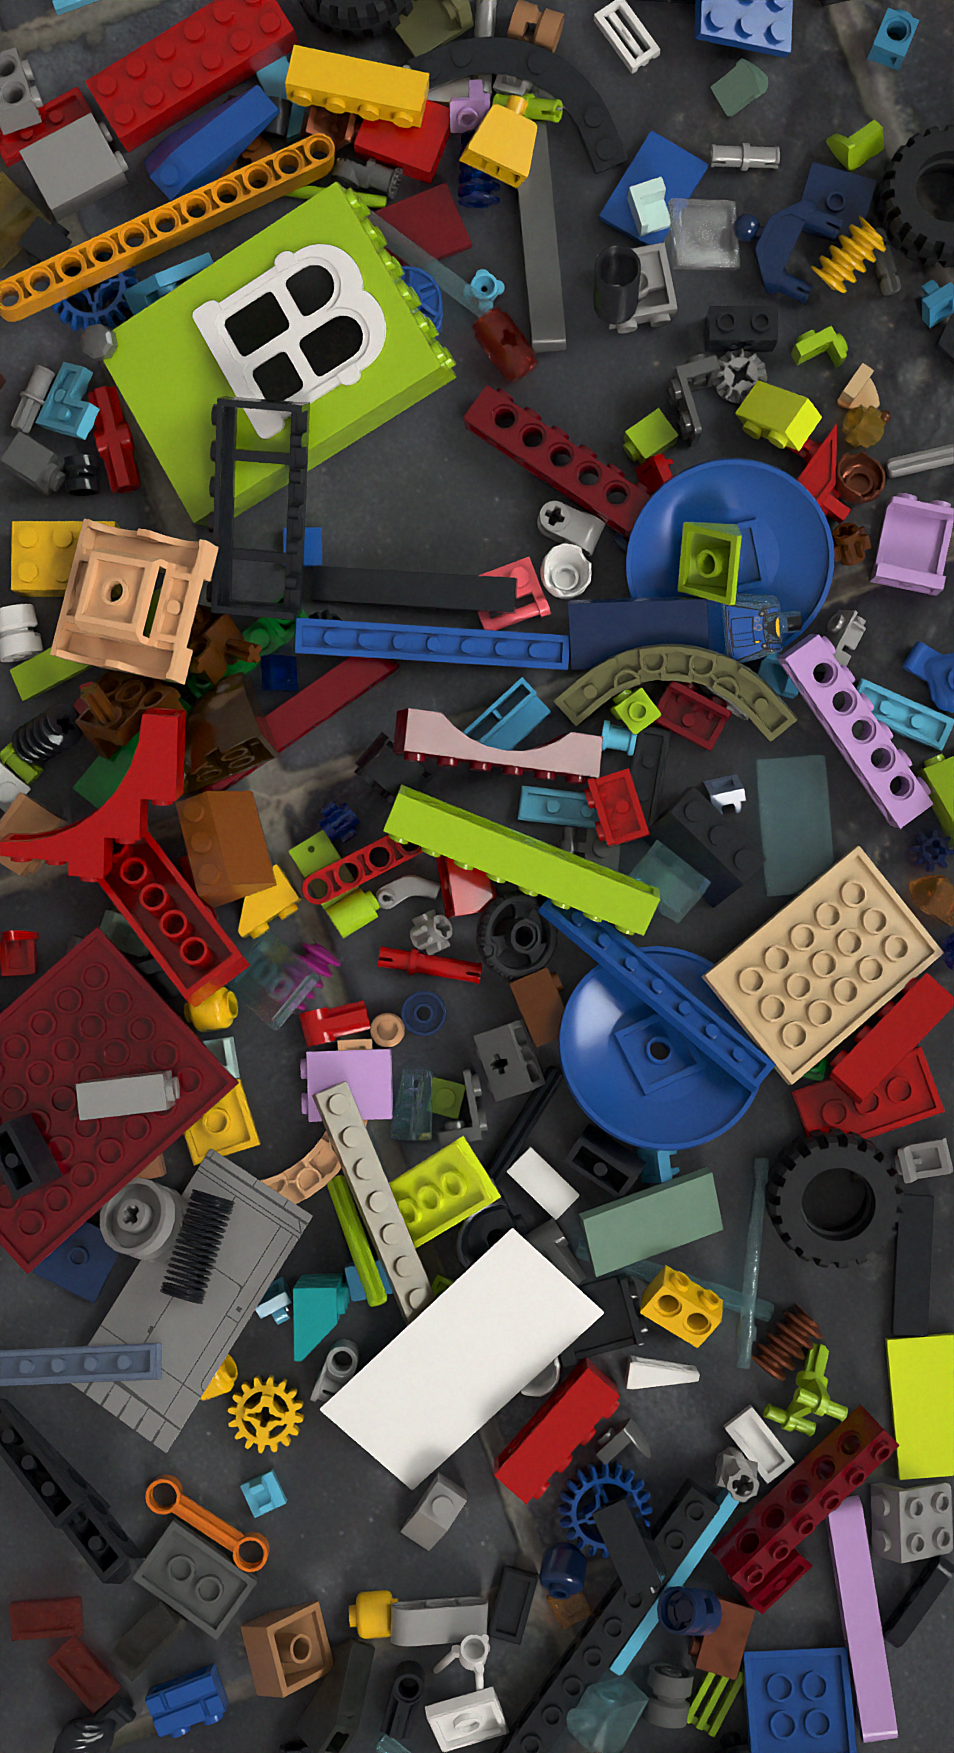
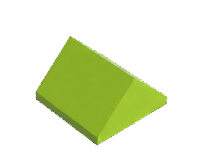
M683 523L678 580L679 592L730 606L735 605L742 538L737 524Z

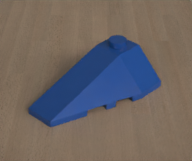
M256 85L167 135L144 160L148 174L170 201L217 180L281 110L263 89Z

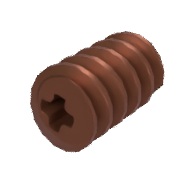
M795 1302L793 1305L798 1314L794 1315L787 1311L784 1313L788 1325L776 1321L775 1327L779 1334L774 1335L766 1332L765 1336L769 1345L766 1346L759 1342L755 1344L760 1355L756 1356L752 1353H747L772 1378L774 1377L781 1381L786 1379L782 1367L792 1371L795 1369L791 1359L792 1356L800 1360L805 1358L801 1346L813 1350L814 1345L810 1337L813 1336L821 1340L824 1338L819 1328L820 1326Z

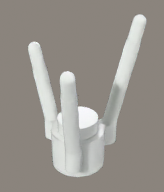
M470 1635L462 1641L461 1646L453 1645L451 1652L433 1668V1672L438 1674L455 1658H459L464 1668L474 1670L476 1691L483 1690V1665L490 1651L488 1635Z

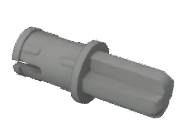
M35 365L25 392L21 391L19 394L22 398L11 421V427L16 431L25 434L30 432L40 407H43L45 404L44 398L55 377L53 371L43 366Z

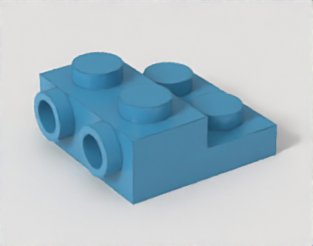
M209 252L156 273L123 291L133 316L213 264Z

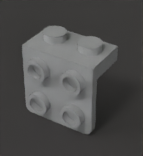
M882 1482L871 1484L873 1555L898 1563H906L939 1556L940 1554H948L952 1551L953 1528L950 1484L938 1482L906 1489Z

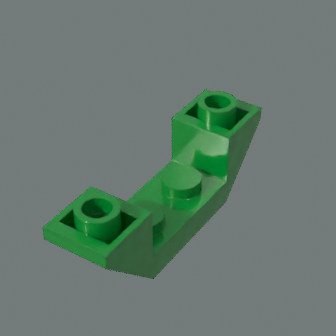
M284 593L272 603L284 604ZM302 609V613L296 618H309V616ZM261 617L241 633L247 642L259 644L262 647L259 653L261 660L258 663H248L240 660L236 664H227L226 672L217 683L225 676L241 671L247 676L286 645L295 634V619ZM187 673L185 684L197 699L214 686L209 681L201 680L194 673Z

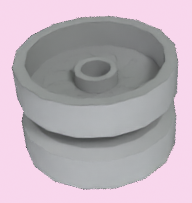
M137 1177L102 1207L100 1230L105 1242L114 1251L150 1263L166 1261L174 1256L172 1251L179 1252L178 1249L174 1248V1245L183 1246V1244L176 1242V1239L187 1241V1239L178 1236V1233L189 1235L188 1232L180 1230L179 1227L191 1228L181 1222L183 1220L191 1222V1220L183 1216L185 1214L191 1215V1213L186 1212L185 1209L189 1208L187 1201L176 1190L161 1186L151 1180Z

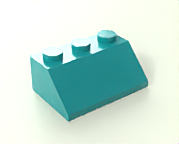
M343 1273L302 1274L294 1286V1361H302L337 1325L341 1314H345L348 1303H350V1291L348 1282H343Z

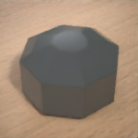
M102 324L87 326L80 338L82 351L98 361L111 358L118 347L116 334Z

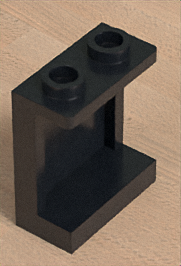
M622 1273L576 1286L604 1314L560 1354L564 1368L576 1365V1360L631 1345L644 1346L642 1336L648 1335V1330L643 1314L636 1315L633 1302L639 1301L634 1280L627 1282L625 1274Z

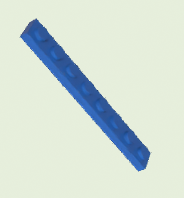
M295 618L294 653L568 670L570 635Z
M548 898L538 911L544 918L751 1093L757 1089L776 1065L773 1061L605 920H602V922L592 921L583 915V911L570 907V909L560 908L550 901L551 898Z

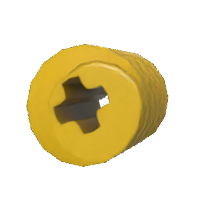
M860 215L858 218L862 227L850 224L848 228L852 237L849 238L844 235L838 237L842 248L830 245L829 250L832 259L821 255L819 260L823 268L810 267L830 288L841 293L847 291L843 283L844 279L852 283L857 281L853 273L854 269L865 273L866 267L863 259L871 262L876 261L873 253L874 248L882 252L886 251L883 238Z

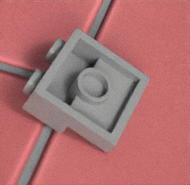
M665 243L632 249L636 252L641 262L638 306L632 318L625 323L615 325L608 323L609 330L617 328L618 333H629L638 328L637 324L650 322L651 327H661L671 322L670 318L676 316L678 307Z

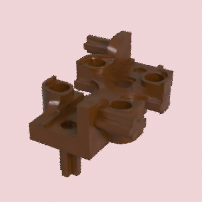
M197 604L187 648L193 650L188 672L194 673L201 680L209 681L212 685H215L226 672L227 664H236L240 660L248 663H258L261 660L259 653L262 647L259 644L247 642L229 614L211 613V607ZM105 671L96 683H92L89 687L84 686L81 689L82 695L80 697L87 708L75 722L83 731L82 737L88 738L101 757L110 759L121 745L126 746L140 731L142 714L150 707L185 710L178 701L181 695L177 689L166 686L168 681L130 673L121 674L116 671L108 673Z

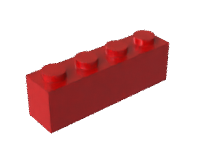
M928 973L920 980L917 977L912 978L901 990L905 994L904 997L897 1004L891 1000L877 1014L881 1018L878 1024L873 1029L866 1025L854 1038V1041L858 1044L853 1050L848 1053L843 1049L830 1063L834 1069L829 1077L859 1105L954 1007V997Z

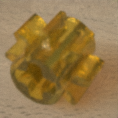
M860 404L859 407L852 408L843 420L842 431L847 434L845 440L855 448L862 445L866 449L879 442L884 434V426L886 425V422L880 418L882 412L872 405L866 408Z

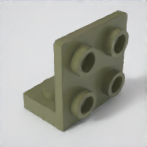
M412 0L414 9L408 17L403 14L399 16L401 24L394 28V31L413 57H417L446 45L474 26L470 2L468 0Z

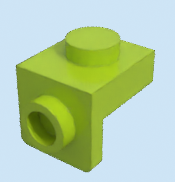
M830 326L818 333L810 330L796 339L797 343L791 352L795 364L799 365L827 350L834 366L838 367L845 361L848 347L843 336L840 333L836 334L833 327Z
M642 687L636 688L633 691L629 688L620 692L612 699L615 705L609 708L616 720L622 719L634 735L661 716L660 711Z

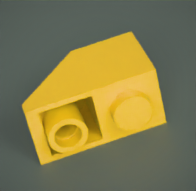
M277 864L273 866L277 885L244 898L238 929L239 934L243 938L250 935L252 939H256L270 929L267 923L279 916L281 920H284L299 909L296 904L302 899L281 867Z

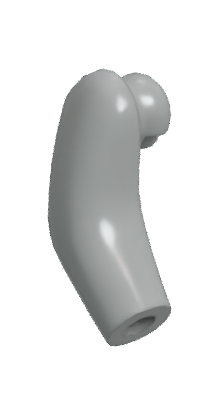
M409 874L381 887L377 891L375 899L381 908L391 909L410 896H420L436 900L441 887L437 882Z

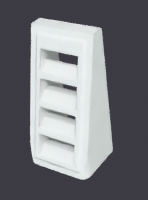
M630 1356L628 1357L624 1383L626 1389L691 1383L699 1381L700 1374L693 1365Z

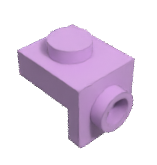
M468 80L469 97L450 99V131L452 133L475 132L484 115L489 111L490 93H483L482 80Z

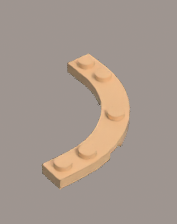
M373 1039L337 1040L338 1050L373 1049ZM363 1120L365 1127L368 1120ZM325 1131L315 1147L294 1166L260 1181L294 1204L312 1196L324 1187L341 1169L327 1131Z

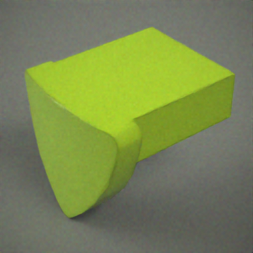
M874 119L849 138L840 134H833L826 139V143L839 162L848 172L852 173L884 150L883 127Z

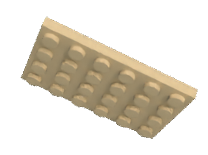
M858 845L853 847L704 973L702 978L760 1051L776 1064L774 1068L788 1085H792L900 992L912 978H916L944 952Z

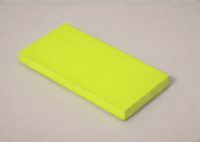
M464 1136L389 1182L415 1249L501 1197Z
M954 1333L885 1338L894 1440L900 1445L895 1450L897 1478L899 1480L954 1476Z

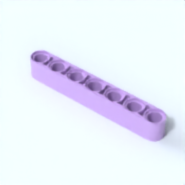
M859 1495L848 1496L836 1510L832 1511L825 1518L844 1642L848 1652L849 1673L857 1725L862 1743L898 1738V1729L863 1508Z

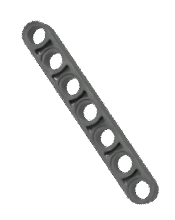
M533 120L537 124V133L528 177L517 189L531 348L532 353L564 351L567 345L546 121Z

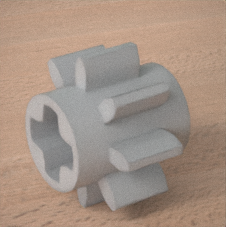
M431 910L412 919L415 926L410 931V938L416 948L419 950L426 949L427 954L432 955L450 946L447 939L452 936V925L445 916H436L435 910Z

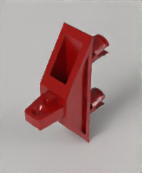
M836 424L823 443L819 442L817 444L808 438L799 451L787 446L785 447L806 461L804 463L806 467L797 480L816 499L825 516L838 524H842L851 509L838 500L840 495L833 488L836 485Z

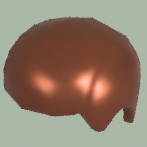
M865 452L855 455L845 453L836 466V485L834 487L840 497L847 502L854 504L868 503L877 499L885 487V471L879 461L867 456Z

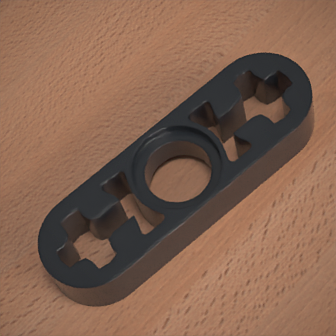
M941 1554L931 1558L882 1628L884 1640L895 1648L901 1647L907 1641L950 1581L954 1573V1564Z

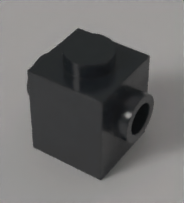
M37 216L18 243V247L28 254L26 261L34 266L68 250L72 241L67 238L70 232L54 220L49 224Z

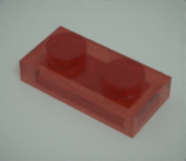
M82 1596L14 1601L10 1604L12 1641L78 1636L84 1633Z
M76 1633L47 1660L93 1714L116 1694L122 1686Z

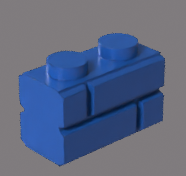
M214 1663L151 1687L145 1696L148 1710L153 1718V1723L159 1737L170 1734L171 1738L180 1737L190 1731L191 1725L201 1721L204 1725L213 1724L223 1718V1713L226 1712L229 1704L228 1696Z

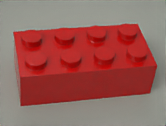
M583 1358L494 1459V1476L525 1504L532 1497L538 1500L548 1489L550 1483L547 1480L555 1471L561 1473L573 1459L571 1453L579 1443L585 1446L592 1439L597 1431L594 1426L600 1419L604 1417L607 1420L620 1405L617 1401L620 1398L616 1383L588 1358Z

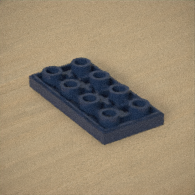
M681 596L569 600L568 602L572 669H591L611 656L648 645L684 644L709 649L708 602L705 598Z

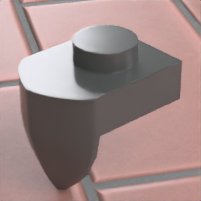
M631 1418L625 1419L614 1429L611 1427L606 1428L595 1440L597 1442V1445L594 1447L595 1454L605 1465L630 1442L648 1459L651 1457L650 1448L643 1432Z

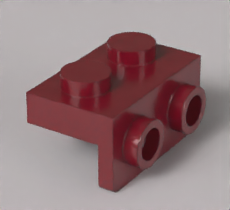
M670 681L657 705L661 716L654 723L667 730H671V732L710 752L727 720L730 718L732 711L726 709L728 704L722 699L713 695L706 698L696 692L698 688L692 683Z

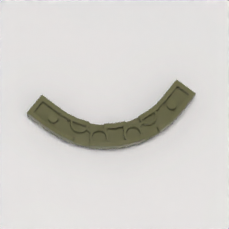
M684 644L648 645L611 656L581 675L554 699L556 705L577 726L611 697L643 682L653 680L695 682L712 688L713 691L737 705L770 742L798 719L781 697L760 676L745 665L716 651Z

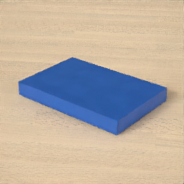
M651 130L599 214L598 220L642 246L663 243L708 170L709 164ZM662 177L666 187L664 201L672 221L671 226L640 237L627 201L629 187Z

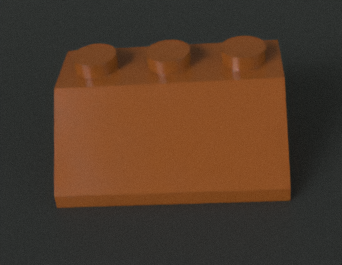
M251 790L206 791L175 803L199 898L213 908L277 885L254 793Z

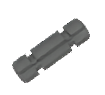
M877 228L875 230L883 238L886 251L882 252L874 248L873 253L876 261L873 263L877 277L881 279L879 284L882 294L888 296L899 292L901 283L899 276L895 275L897 269L890 245H886V241H888L884 228Z

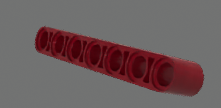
M350 656L266 715L265 719L278 752L281 753L394 673L399 668L396 660ZM265 763L198 791L200 794L206 791H227Z

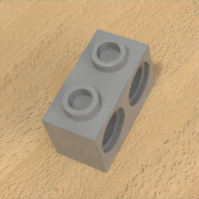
M16 47L0 52V128L3 135L42 122L38 108L43 106V102L37 86L31 87L29 82L35 80L28 59L21 60Z

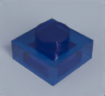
M270 654L261 656L263 691L292 692L298 690L296 656Z

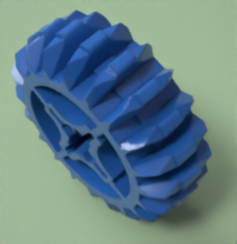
M102 252L97 255L96 260L100 262L108 261L111 259L112 254ZM73 266L68 268L64 274L73 277L81 269ZM132 267L117 274L119 278H109L98 283L99 289L96 288L97 292L94 293L95 301L89 293L91 291L89 287L53 304L51 308L55 314L60 313L59 320L62 324L70 322V328L74 332H77L82 327L84 333L87 326L96 324L109 326L112 331L116 328L115 322L117 320L121 323L128 320L124 314L125 312L132 313L123 291L139 283L138 279L133 277L136 271ZM116 297L113 303L104 309L106 301L109 298ZM77 300L78 303H88L92 313L75 309L69 304V301Z
M591 1462L588 1463L590 1474L585 1475L580 1468L576 1470V1475L579 1479L578 1483L570 1478L566 1480V1485L572 1492H560V1498L567 1502L558 1505V1512L567 1515L560 1519V1525L562 1528L571 1527L566 1533L568 1540L579 1537L576 1542L578 1550L583 1549L588 1543V1553L590 1556L596 1554L597 1548H602L603 1558H608L609 1552L601 1534L593 1533L581 1524L587 1522L588 1525L596 1523L592 1513L601 1505L599 1495L603 1496L605 1503L622 1496V1494H609L602 1483L615 1484L628 1493L632 1491L642 1516L653 1512L652 1506L645 1503L651 1496L649 1491H640L645 1485L642 1478L631 1482L635 1475L634 1470L631 1468L621 1475L622 1464L619 1462L614 1465L613 1471H609L608 1463L605 1465L603 1462L601 1463L602 1470L596 1471L594 1463ZM593 1487L595 1494L593 1501L584 1506V1510L576 1512L581 1496L589 1488ZM643 1516L646 1525L649 1528L651 1522L647 1517Z

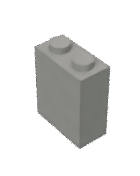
M92 113L19 151L57 222L129 184L124 174L129 168L119 150L115 153L112 152L108 143L113 139L103 121L97 124Z
M172 1070L91 1079L77 1083L76 1093L79 1119L88 1120L168 1110L175 1105V1100L180 1098L178 1077L172 1078Z

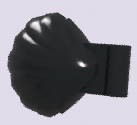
M115 1696L96 1715L84 1718L78 1717L67 1722L56 1738L53 1753H108L113 1744L115 1733L125 1724L132 1722L136 1717V1712L120 1696Z

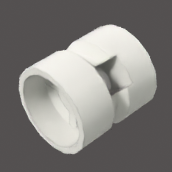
M16 604L0 608L1 662L23 661L44 652L41 635L34 632V628L38 624L34 605Z

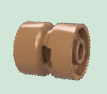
M518 0L510 21L507 38L534 44L554 54L562 32L565 14L548 8L540 12L538 5ZM531 23L537 24L534 33L529 31Z

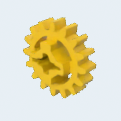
M270 1374L267 1382H263L259 1375L255 1376L254 1386L245 1381L241 1385L244 1394L235 1392L232 1397L238 1405H230L228 1408L229 1413L236 1415L228 1423L229 1427L238 1426L239 1428L235 1439L238 1440L245 1437L247 1439L245 1448L247 1449L253 1443L258 1444V1453H262L266 1445H270L273 1453L277 1452L278 1442L280 1441L285 1446L290 1445L291 1439L288 1434L297 1436L300 1431L299 1427L294 1423H300L304 1420V1415L296 1412V1410L303 1407V1400L294 1401L293 1399L298 1390L293 1388L287 1391L285 1389L287 1380L284 1378L278 1385L274 1383L275 1379L272 1374ZM262 1392V1396L258 1401L245 1403L253 1394ZM276 1394L286 1402L288 1407L282 1406L276 1399ZM263 1407H269V1413L272 1414L268 1421L263 1420V1414L259 1413ZM245 1421H250L252 1423V1425L256 1429V1433L248 1427ZM287 1424L282 1431L270 1436L271 1429L275 1426Z

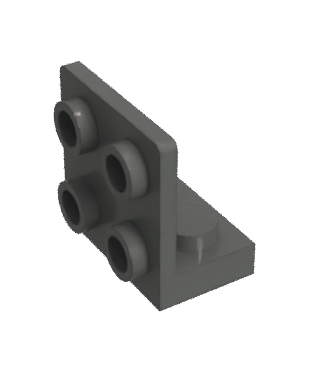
M470 1068L463 1069L472 1123L466 1124L465 1118L445 1121V1128H441L438 1131L440 1147L448 1146L462 1136L465 1137L467 1142L482 1140V1131L488 1130L485 1109H478L476 1096H482L479 1075H472Z

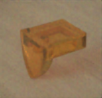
M929 875L912 881L909 884V890L916 906L925 914L932 915L943 924L953 927L954 886L949 883V878L944 875Z

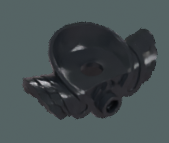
M491 1177L489 1178L501 1197L457 1224L459 1232L457 1234L456 1251L459 1262L466 1271L491 1248L487 1243V1236L492 1230L500 1229L507 1233L513 1228L523 1238V1235L529 1233L521 1213L514 1216L503 1192L496 1186Z

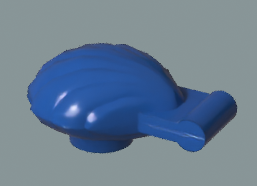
M916 641L902 668L926 681L930 698L934 701L937 708L954 713V652L942 655L923 642Z

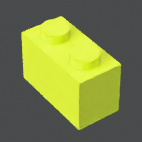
M759 380L735 413L744 424L742 427L743 431L752 438L759 439L763 437L778 448L784 449L787 446L798 451L822 418L807 397Z

